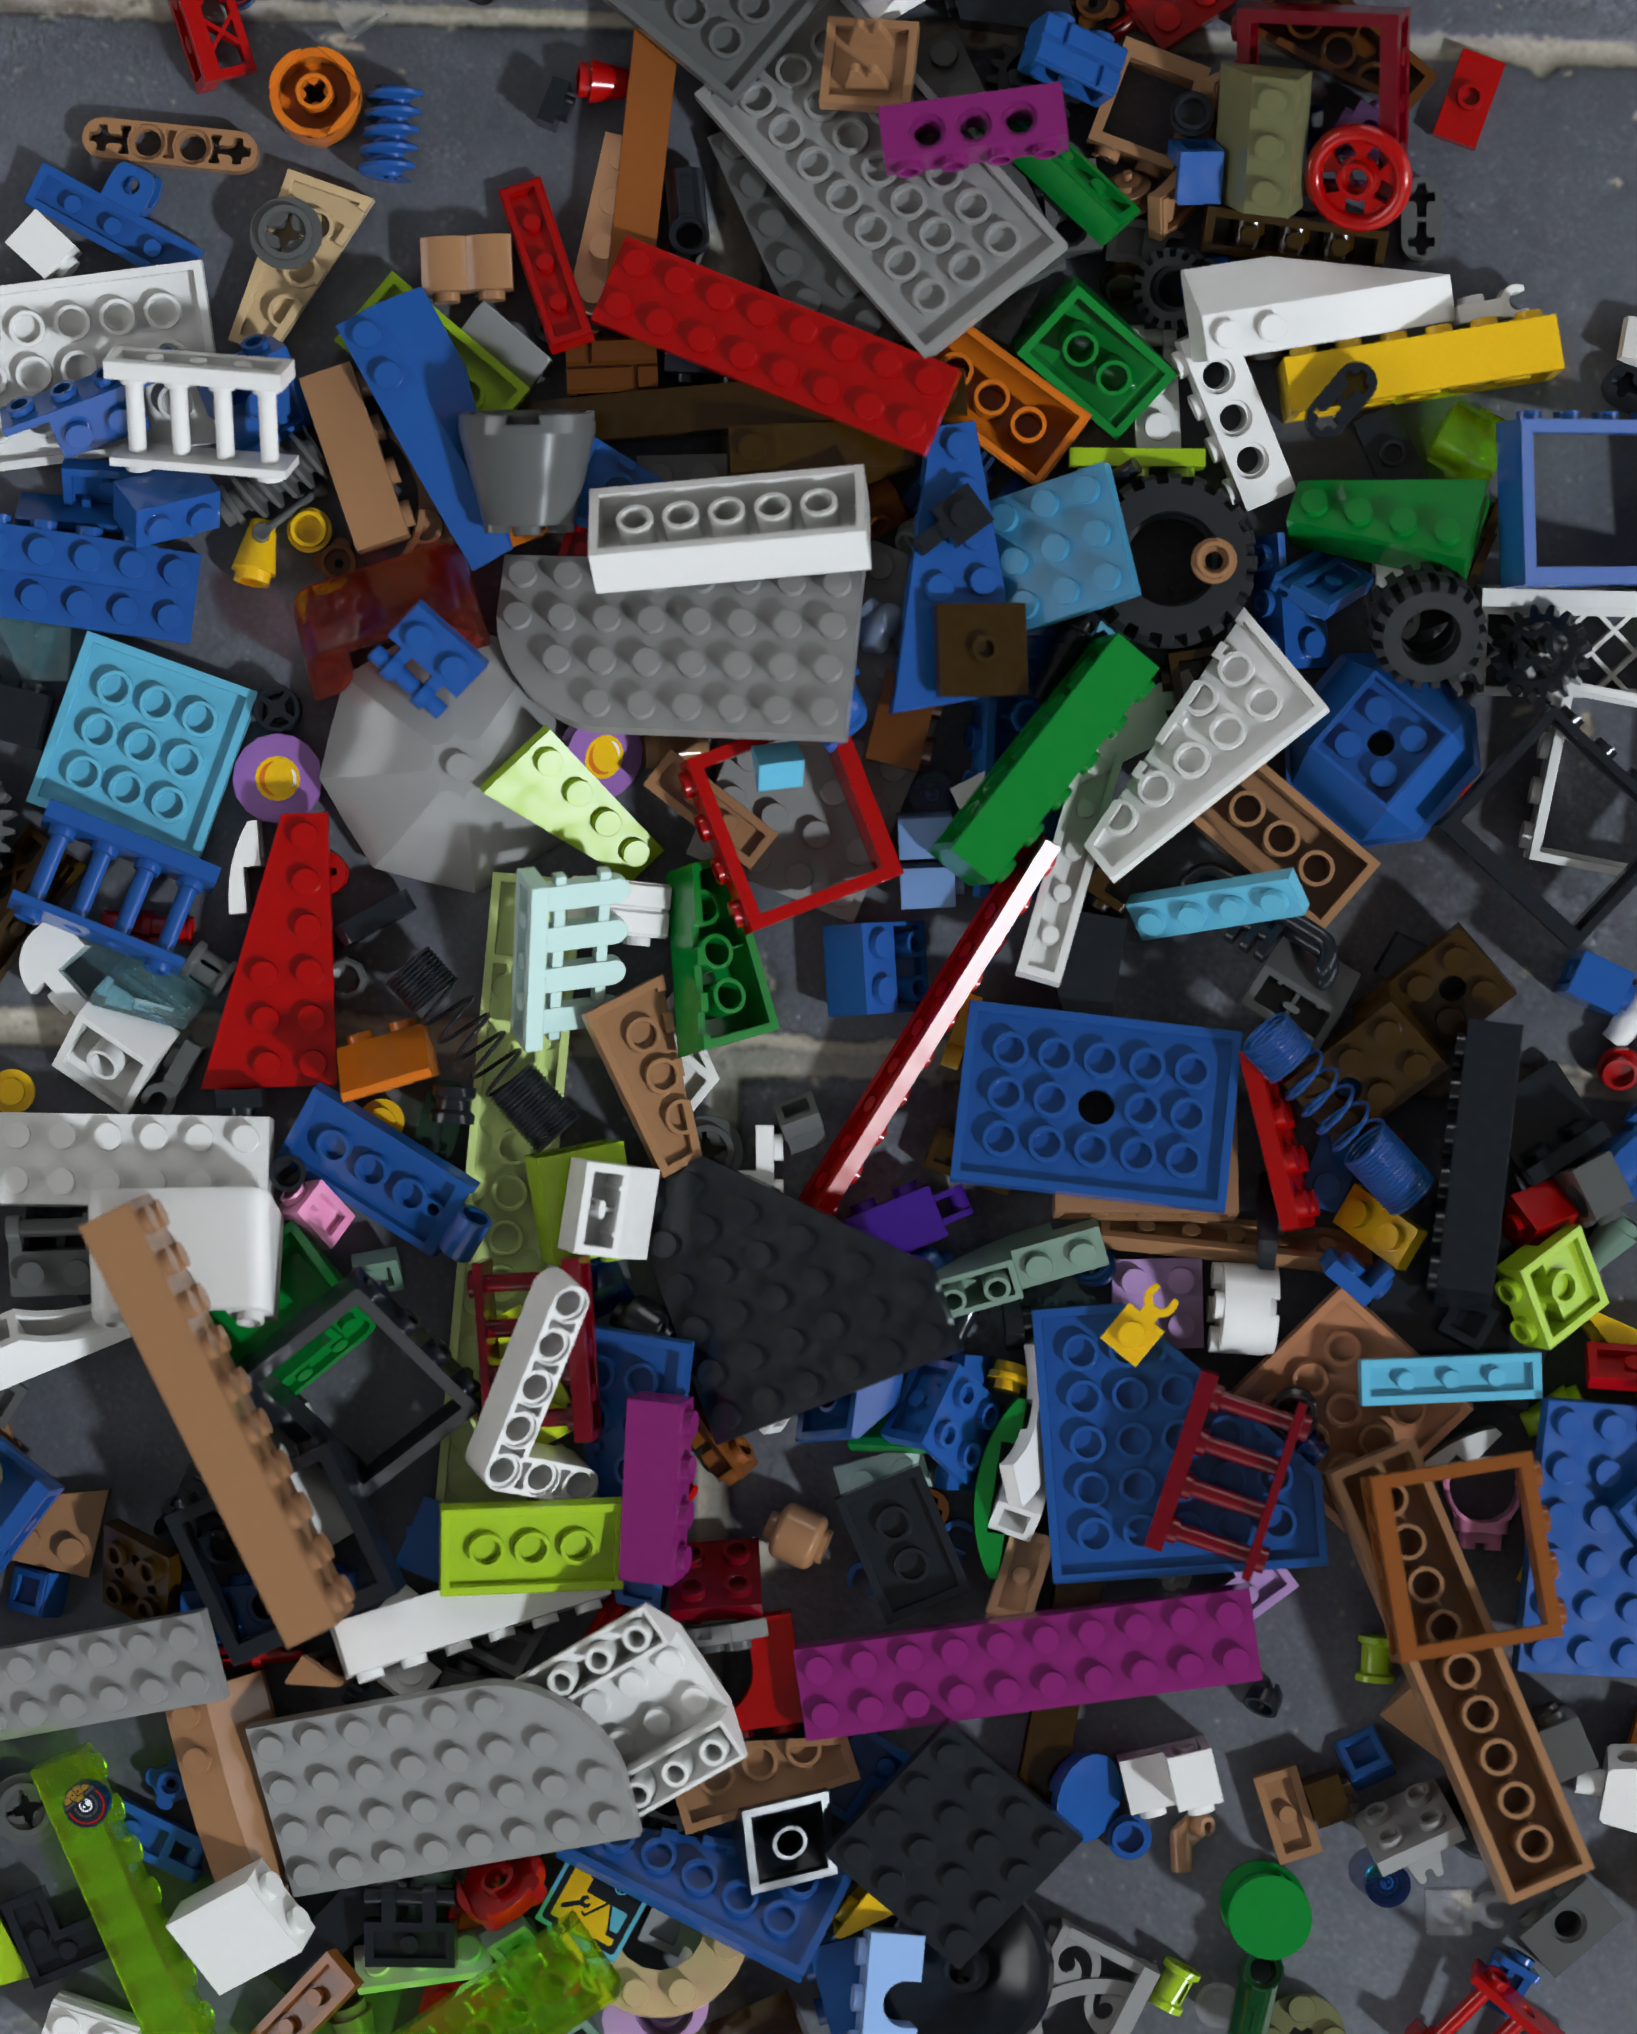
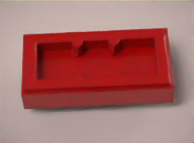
M1463 48L1431 136L1474 151L1506 63Z

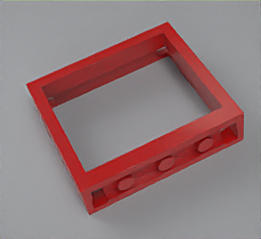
M851 736L848 738V743L838 745L835 751L831 753L828 750L827 752L873 871L761 914L704 769L751 751V746L772 744L780 740L739 739L688 758L679 765L682 771L678 774L682 785L680 788L682 794L687 800L692 798L698 815L694 817L697 833L703 843L707 841L710 843L715 856L714 859L710 860L713 874L719 885H726L732 900L727 902L729 915L733 916L737 928H743L745 935L904 874Z

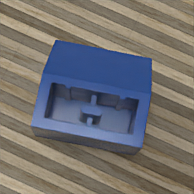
M924 921L822 926L828 1017L915 1012L929 990Z

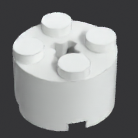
M1212 1262L1211 1288L1216 1289L1214 1296H1207L1206 1323H1214V1326H1209L1208 1352L1259 1356L1274 1354L1280 1315H1276L1277 1300H1280L1279 1268L1275 1266V1270L1259 1269L1257 1264Z

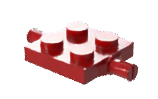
M1123 0L1126 14L1110 25L1105 26L1104 29L1114 37V43H1117L1118 40L1137 29L1148 37L1155 47L1170 51L1234 8L1237 0Z

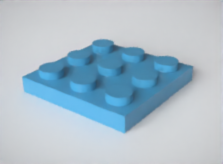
M1100 462L989 501L991 514L995 519L993 526L1007 603H1025L1027 633L1141 596L1114 477L1109 463Z

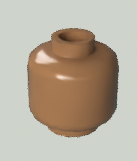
M792 1502L786 1505L781 1513L772 1511L765 1526L763 1536L770 1538L768 1551L773 1558L804 1570L809 1568L813 1562L816 1564L821 1563L832 1539L833 1531L828 1529V1519L824 1514Z

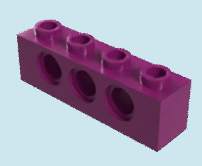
M1061 82L878 107L887 176L896 175L899 178H913L921 175L923 171L940 168L946 172H957L966 169L969 164L984 162L993 166H1001L1013 162L1015 158L1033 156L1036 159H1050L1058 156L1063 151H1069L1068 129ZM1016 121H1026L1032 125L1029 130L1023 133H1015L1009 129L1010 125ZM972 127H979L986 131L978 139H968L963 136V133ZM928 133L936 134L940 137L935 144L930 146H924L917 142L922 135Z

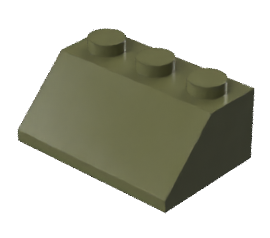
M1225 61L1221 63L1216 142L1225 151L1221 204L1244 214L1289 218L1303 208L1312 70Z

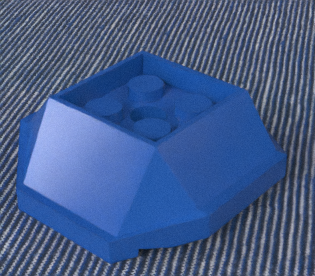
M1375 653L1341 654L1312 687L1328 706L1330 712L1284 748L1287 783L1363 848L1422 841L1481 772L1475 708L1463 698L1456 701L1451 696L1449 687L1442 681H1440L1441 688L1430 689L1428 682H1423L1421 689L1411 688L1408 679L1403 684L1393 679L1391 672L1386 673ZM1382 735L1390 738L1394 743L1393 751L1386 756L1372 754L1368 744L1374 737Z

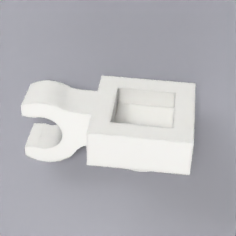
M1512 284L1501 290L1496 299L1484 300L1483 294L1459 298L1456 300L1458 306L1454 307L1456 320L1445 323H1452L1453 330H1458L1470 326L1471 320L1482 317L1497 316L1498 321L1514 319L1516 313L1529 310L1528 308L1516 310L1511 307L1509 302L1511 295H1517L1525 290L1524 285Z

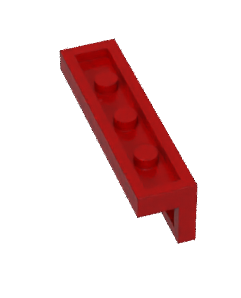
M168 0L197 95L215 91L221 81L255 74L257 71L235 0H216L224 5L227 18L221 28L204 18L201 10L204 0ZM229 23H230V26H231L233 35H232L231 33L225 31V30L227 29ZM209 32L216 36L213 43L211 41ZM221 39L238 49L242 64L220 69L215 49Z

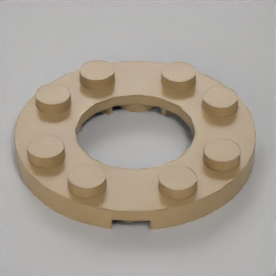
M703 1934L702 1941L692 1957L677 1967L654 1970L639 1966L627 1958L623 1950H621L617 1960L613 1963L569 1938L571 1949L576 1950L582 1958V1963L578 1969L593 1990L612 2006L624 2012L646 2018H672L704 2007L729 1985L738 1973L745 1958L744 1954Z

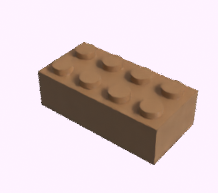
M1266 764L1262 765L1189 823L1193 829L1247 875L1294 868L1310 904L1304 916L1323 928L1330 924L1381 864Z

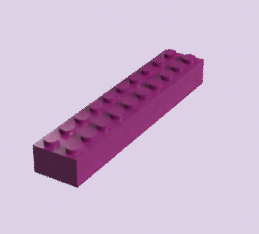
M1248 1582L797 1643L793 1650L806 1741L943 1723L947 1717L954 1722L1263 1680Z

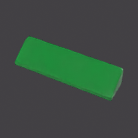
M1016 121L1010 125L1009 129L1015 133H1023L1029 130L1032 125L1026 121ZM976 127L983 135L986 131L984 129ZM1070 142L1069 151H1063L1054 158L1036 159L1033 156L1015 158L1013 161L1024 174L1099 245L1103 246L1112 240L1141 212L1139 207Z

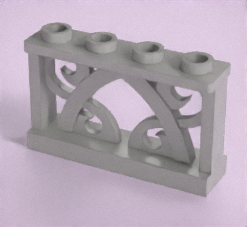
M1062 1917L1059 1919L1056 1927L1049 1924L1045 1931L1052 1949L1054 1982L1057 1984L1053 1985L1047 2008L1061 2001L1085 1995V2016L1095 2033L1131 2034L1161 1975L1158 1966L1109 1943ZM1071 1946L1084 1948L1089 1953L1092 1961L1090 1977H1081V1966L1075 1957L1074 1967L1068 1971L1062 1970L1058 1965L1062 1951ZM1101 1956L1134 1972L1130 1980L1100 1976ZM1095 1994H1101L1099 2006L1102 2003L1112 2005L1113 2010L1108 2017L1100 2018L1094 2014L1093 2002ZM1041 2020L1031 2034H1043Z

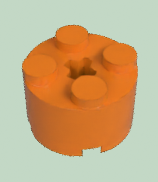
M322 46L292 50L279 60L270 76L269 99L273 113L286 133L296 141L309 146L328 148L347 138L358 126L365 104L363 88L354 68L339 52ZM312 90L318 94L323 90L326 98L321 103L314 101L311 104L308 94Z

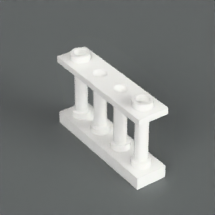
M117 346L103 360L104 379L120 380V383L125 385L128 442L123 441L109 456L110 466L125 467L128 472L144 473L157 469L257 477L259 482L272 484L286 480L299 465V455L279 454L276 395L283 392L295 378L294 359ZM147 382L164 383V386L169 389L172 445L147 443L143 384ZM191 386L208 387L209 391L213 392L216 448L191 447L188 388ZM235 389L253 390V394L258 395L260 452L235 450L232 391Z

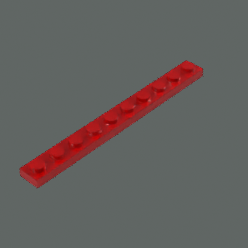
M1040 834L1028 847L1023 844L1013 857L1017 863L1012 872L1001 883L995 882L797 1200L805 1201L834 1216L836 1215L839 1201L849 1185L854 1184L860 1177L864 1161L873 1147L879 1145L885 1137L887 1125L896 1110L907 1102L911 1093V1086L921 1070L926 1069L932 1062L935 1048L945 1032L951 1030L956 1024L959 1010L968 995L973 993L981 984L983 971L993 955L1002 950L1007 941V933L1015 920L1028 909L1032 893L1040 880L1053 869L1056 855L1061 848L1045 835Z

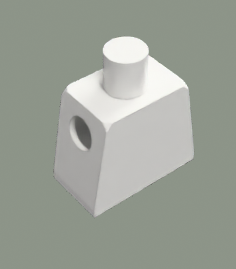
M1610 1744L1606 1747L1603 1768H1596L1574 1777L1573 1791L1574 1793L1597 1796L1598 1820L1603 1824L1637 1833V1744Z

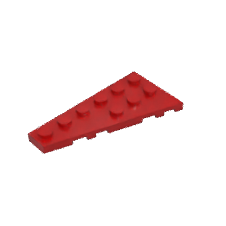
M329 812L282 813L280 816L201 1089L316 1086L320 1081L327 1086L339 1084L336 1049L338 1047Z

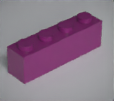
M640 1391L627 1399L618 1580L672 1586L685 1577V1574L690 1570L692 1549L690 1546H687V1528L689 1529L693 1523L694 1503L689 1501V1485L694 1481L697 1466L696 1457L691 1455L692 1438L696 1436L699 1424L698 1412L693 1410L694 1396Z

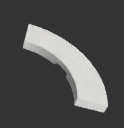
M1034 1337L1023 1346L1028 1378L1026 1399L1028 1404L1032 1405L1027 1429H1020L1011 1452L999 1464L1009 1507L1025 1506L1038 1491L1045 1479Z

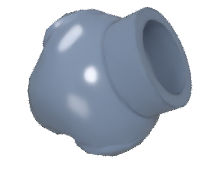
M874 596L862 606L858 643L864 652L883 653L887 650L888 643L894 639L895 648L899 653L902 632L900 627L901 607L891 603L882 604Z

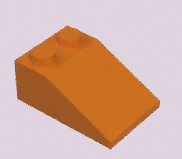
M415 1017L388 1024L391 1033L374 1038L371 1029L346 1036L347 1046L336 1048L342 1101L359 1100L443 1075L429 1026H422V1023L417 1025Z

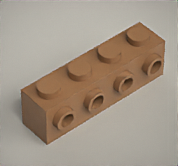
M351 361L298 378L356 551L362 556L410 540L412 537L409 527L416 525V521L408 499L399 500L394 484L402 482L394 457L385 458L380 441L387 439V435L379 413L370 414L365 398L373 396L362 373L360 371L356 372Z

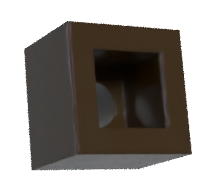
M1332 1767L1301 1778L1313 1820L1319 1829L1353 1818L1349 1804L1357 1801L1348 1776L1340 1778L1337 1771Z

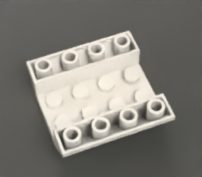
M648 1603L640 1605L513 1679L534 1684L557 1693L581 1708L601 1726L619 1750L626 1765L639 1817L644 1816L746 1758L748 1754L730 1696L683 1626Z

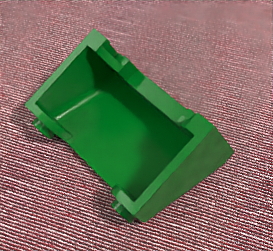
M293 1220L283 1227L278 1322H264L263 1326L256 1328L242 1327L225 1310L208 1311L215 1326L221 1325L230 1339L231 1350L228 1352L235 1366L239 1360L344 1278L327 1256ZM356 1305L271 1373L297 1396L364 1341L374 1331L377 1324Z

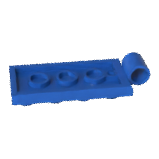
M321 1081L312 1089L276 1156L277 1158L285 1153L299 1156L306 1164V1178L309 1180L322 1179L342 1201L431 1257L438 1256L443 1252L455 1261L462 1263L470 1262L492 1224L491 1218L483 1210L465 1204L469 1194L477 1190L480 1184L479 1181L354 1102H343L340 1093ZM292 1162L289 1165V1167L293 1170L299 1168L298 1164L295 1162Z

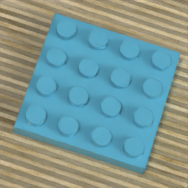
M87 630L26 802L47 809L50 799H54L201 859L251 721L254 703L260 693Z

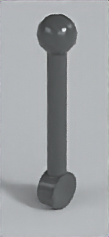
M323 481L315 482V487L268 523H257L253 527V539L259 543L266 542L273 529L314 499L326 497L329 492L327 484Z

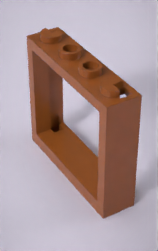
M1518 1451L1360 1477L1391 1662L1407 1663L1564 1636L1562 1625L1567 1623V1612L1563 1599L1557 1597L1554 1579L1559 1577V1565L1554 1551H1549L1546 1534L1551 1531V1518L1547 1506L1541 1505L1538 1487L1543 1485V1472L1539 1460L1533 1459L1532 1451ZM1514 1468L1540 1624L1417 1645L1391 1488Z

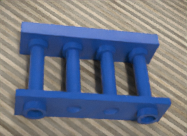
M50 799L40 825L48 829L47 833L50 835V839L27 894L13 889L7 908L14 910L13 915L28 924L39 925L42 921L144 962L143 968L153 974L168 977L169 973L178 976L186 958L173 953L195 896L200 895L202 891L211 894L222 867ZM75 839L90 845L93 856L69 912L44 902L67 843H73ZM119 857L134 863L133 868L136 872L112 929L89 920L87 917L110 860H116ZM159 874L176 880V886L179 889L156 946L134 938L130 934L153 877L157 878Z

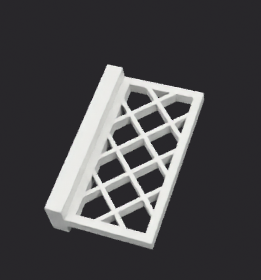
M1476 584V597L1485 613L1487 622L1484 625L1487 630L1488 614L1508 615L1516 624L1513 613L1518 611L1522 615H1530L1531 605H1536L1542 614H1545L1550 604L1555 605L1560 612V616L1564 612L1569 611L1573 616H1576L1575 624L1580 623L1587 616H1597L1609 630L1592 645L1591 652L1582 655L1587 659L1591 657L1607 674L1596 686L1604 687L1613 680L1619 688L1611 689L1637 693V688H1627L1616 677L1634 658L1637 659V647L1634 648L1618 631L1632 617H1637V588H1500V585ZM1606 617L1622 618H1620L1614 625H1612V623ZM1487 635V641L1492 646L1493 639ZM1615 635L1630 653L1610 670L1595 652ZM1480 641L1484 652L1475 666L1483 672L1486 678V667L1491 663L1490 658L1500 653L1495 649L1486 657L1487 641ZM1539 652L1536 654L1540 655L1541 657L1546 656L1548 659L1553 660L1548 653L1543 654ZM1474 685V695L1511 696L1506 689L1508 685H1484V692L1481 693L1477 692Z

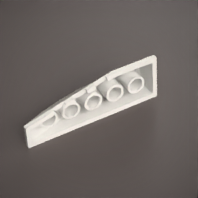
M1275 256L1180 270L1193 362L1216 361L1456 320L1450 274Z

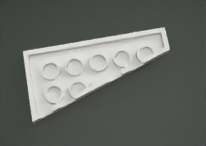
M1244 607L1235 619L1236 624L1224 642L1220 641L1212 653L1213 658L1198 680L1193 681L1156 736V743L1144 761L1140 760L1131 773L1133 777L1119 798L1112 801L1083 844L1113 883L1117 882L1330 712L1324 701Z

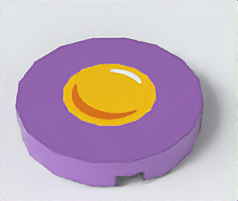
M569 726L561 741L564 742V745L614 797L623 793L634 781L642 761L643 746L640 735L598 734Z
M274 733L258 737L244 747L235 762L232 781L236 798L248 813L263 822L278 824L282 813L309 812L322 795L323 784L319 779L322 767L321 761L309 745L294 736Z

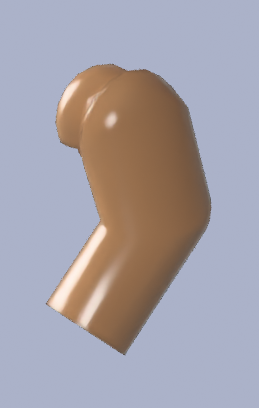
M1187 1813L1171 1828L1169 1834L1171 1872L1185 1873L1193 1871L1192 1847L1205 1835L1210 1837L1214 1833L1216 1823L1212 1815L1207 1813L1199 1816H1188Z

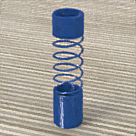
M1280 1012L1264 1021L1245 1041L1242 1048L1243 1054L1251 1060L1267 1080H1270V1083H1276L1281 1080L1307 1055L1319 1054V1063L1314 1072L1296 1083L1286 1094L1285 1100H1292L1312 1082L1316 1075L1325 1071H1334L1335 1079L1330 1089L1318 1095L1305 1106L1301 1112V1117H1308L1315 1112L1333 1091L1340 1088H1349L1351 1094L1346 1105L1327 1117L1317 1128L1316 1134L1327 1132L1342 1118L1349 1108L1356 1105H1364L1366 1113L1362 1121L1340 1136L1332 1145V1151H1339L1349 1144L1364 1125L1371 1122L1381 1123V1125L1367 1131L1350 1147L1344 1157V1165L1347 1166V1169H1350V1172H1353V1175L1359 1179V1182H1362V1185L1371 1192V1195H1374V1198L1390 1215L1401 1214L1417 1204L1431 1188L1434 1182L1433 1174L1419 1161V1158H1416L1413 1151L1407 1148V1145L1401 1141V1138L1395 1135V1132L1389 1128V1125L1385 1124L1383 1119H1368L1370 1112L1368 1102H1352L1355 1093L1354 1087L1350 1084L1337 1085L1339 1078L1337 1068H1321L1324 1058L1322 1051L1310 1050L1312 1040L1309 1039V1036H1306V1033H1303V1030L1300 1029V1026H1297V1023H1294V1020L1291 1019V1016H1288V1013ZM1336 1117L1331 1123H1329L1325 1128H1323L1329 1121ZM1348 1135H1350L1342 1144H1340Z

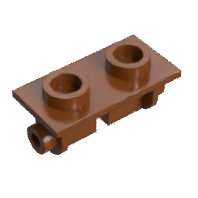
M697 1396L693 1402V1410L698 1412L699 1424L696 1436L692 1438L691 1445L696 1449L708 1441L712 1448L705 1452L701 1459L714 1474L718 1482L724 1481L729 1487L737 1480L744 1478L759 1461L754 1456L752 1446L743 1436L724 1444H715L699 1396Z

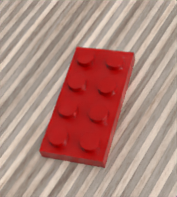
M1238 1052L1281 1230L1300 1231L1316 1227L1315 1216L1320 1215L1319 1202L1314 1189L1308 1190L1304 1172L1309 1171V1161L1304 1146H1297L1293 1128L1299 1125L1294 1103L1285 1100L1282 1085L1284 1084L1283 1078L1276 1083H1270V1080L1264 1077L1261 1071L1255 1067L1243 1052Z

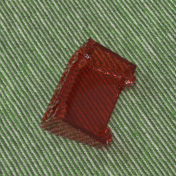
M438 543L308 585L298 592L293 603V614L308 681L315 701L344 691L351 683L353 677V666L348 652L390 639L388 637L390 630L420 599L476 649L491 645L488 619L469 563L458 546L451 543Z

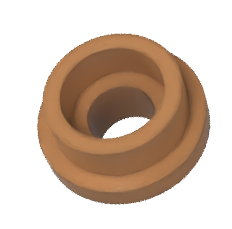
M1208 538L1201 541L1191 555V567L1194 574L1201 581L1208 584H1219L1228 580L1233 575L1237 566V555L1230 543L1221 538ZM1216 553L1221 557L1222 565L1219 569L1212 570L1206 566L1205 558L1208 554Z

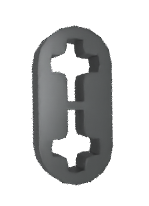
M1424 176L1413 178L1411 195H1413L1417 187H1422L1424 195L1432 197V201L1427 202L1424 206L1423 217H1417V204L1414 201H1408L1406 207L1398 216L1399 252L1405 261L1417 266L1426 265L1431 262L1440 251L1442 244L1441 189L1434 180ZM1417 225H1423V238L1432 243V246L1427 247L1423 255H1417L1416 247L1408 245V241L1416 237Z

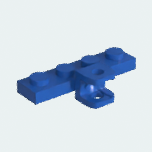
M43 162L23 200V203L138 267L200 260L205 253L204 249L148 219L161 196L163 181L160 177L136 164L128 162L118 164L111 172L102 191L99 192L51 164ZM137 179L139 181V189L133 194L131 184Z

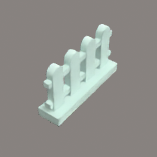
M608 866L597 867L596 875L568 879L563 871L552 873L551 881H545L535 867L517 869L510 1032L525 1053L543 1050V1034H545L548 1040H557L561 1031L586 1028L580 1014L614 998V995H605L606 986L619 983L626 974V967L620 958L613 954L607 955L608 945L622 942L628 934V926L619 915L609 913L610 904L621 903L629 896L630 885L623 875L612 873ZM595 906L594 916L565 920V910ZM593 947L592 957L563 960V951ZM591 988L590 997L561 1001L562 991Z

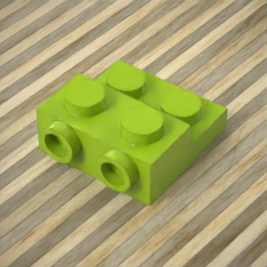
M1567 1223L1539 1246L1524 1245L1496 1266V1272L1500 1280L1495 1285L1496 1293L1505 1304L1509 1305L1514 1321L1510 1324L1511 1333L1525 1347L1551 1350L1609 1304L1580 1224Z

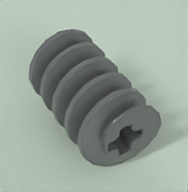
M304 425V441L290 433L287 435L290 450L287 451L279 445V454L299 455V465L286 480L268 484L259 482L257 477H244L245 479L240 480L236 476L228 475L251 512L255 511L266 519L270 516L268 501L282 509L285 507L282 492L285 491L297 499L300 497L299 481L308 488L313 489L315 487L313 472H317L325 479L331 477L325 456Z

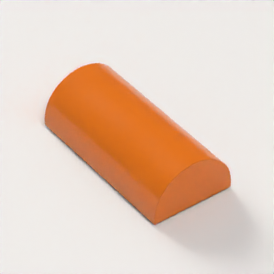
M973 326L933 358L956 368H965L968 416L944 417L943 420L949 424L975 421L979 446L1032 486L1043 483L1092 417L1089 412Z

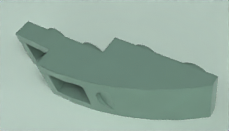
M1093 1218L1055 1230L1052 1229L1051 1222L1025 1229L982 1246L942 1267L936 1273L952 1317L955 1318L1023 1299L1022 1289L1110 1265L1097 1218Z

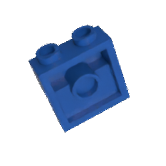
M256 334L246 338L241 343L242 350L234 354L291 359L285 344L271 335L266 337L264 334ZM295 370V378L283 392L276 395L278 443L288 438L287 435L290 433L295 434L303 430V425L308 427L313 424ZM196 386L208 416L215 420L213 392L209 391L208 387ZM235 389L232 391L235 450L260 452L258 395L253 394V390Z

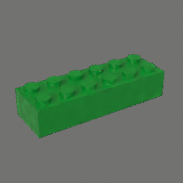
M1119 633L1092 639L927 852L968 886L993 884L995 880L1001 883L1016 866L1017 862L1013 857L1023 844L1026 847L1030 846L1042 833L1045 826L1041 821L1050 809L1056 811L1067 801L1072 793V789L1068 786L1078 773L1081 775L1086 774L1097 762L1100 754L1096 750L1106 737L1109 739L1114 738L1124 727L1128 720L1124 714L1135 701L1139 704L1152 691L1155 682L1151 679L1160 668Z

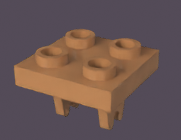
M828 16L819 94L820 109L878 113V107L913 102L920 35L919 22Z

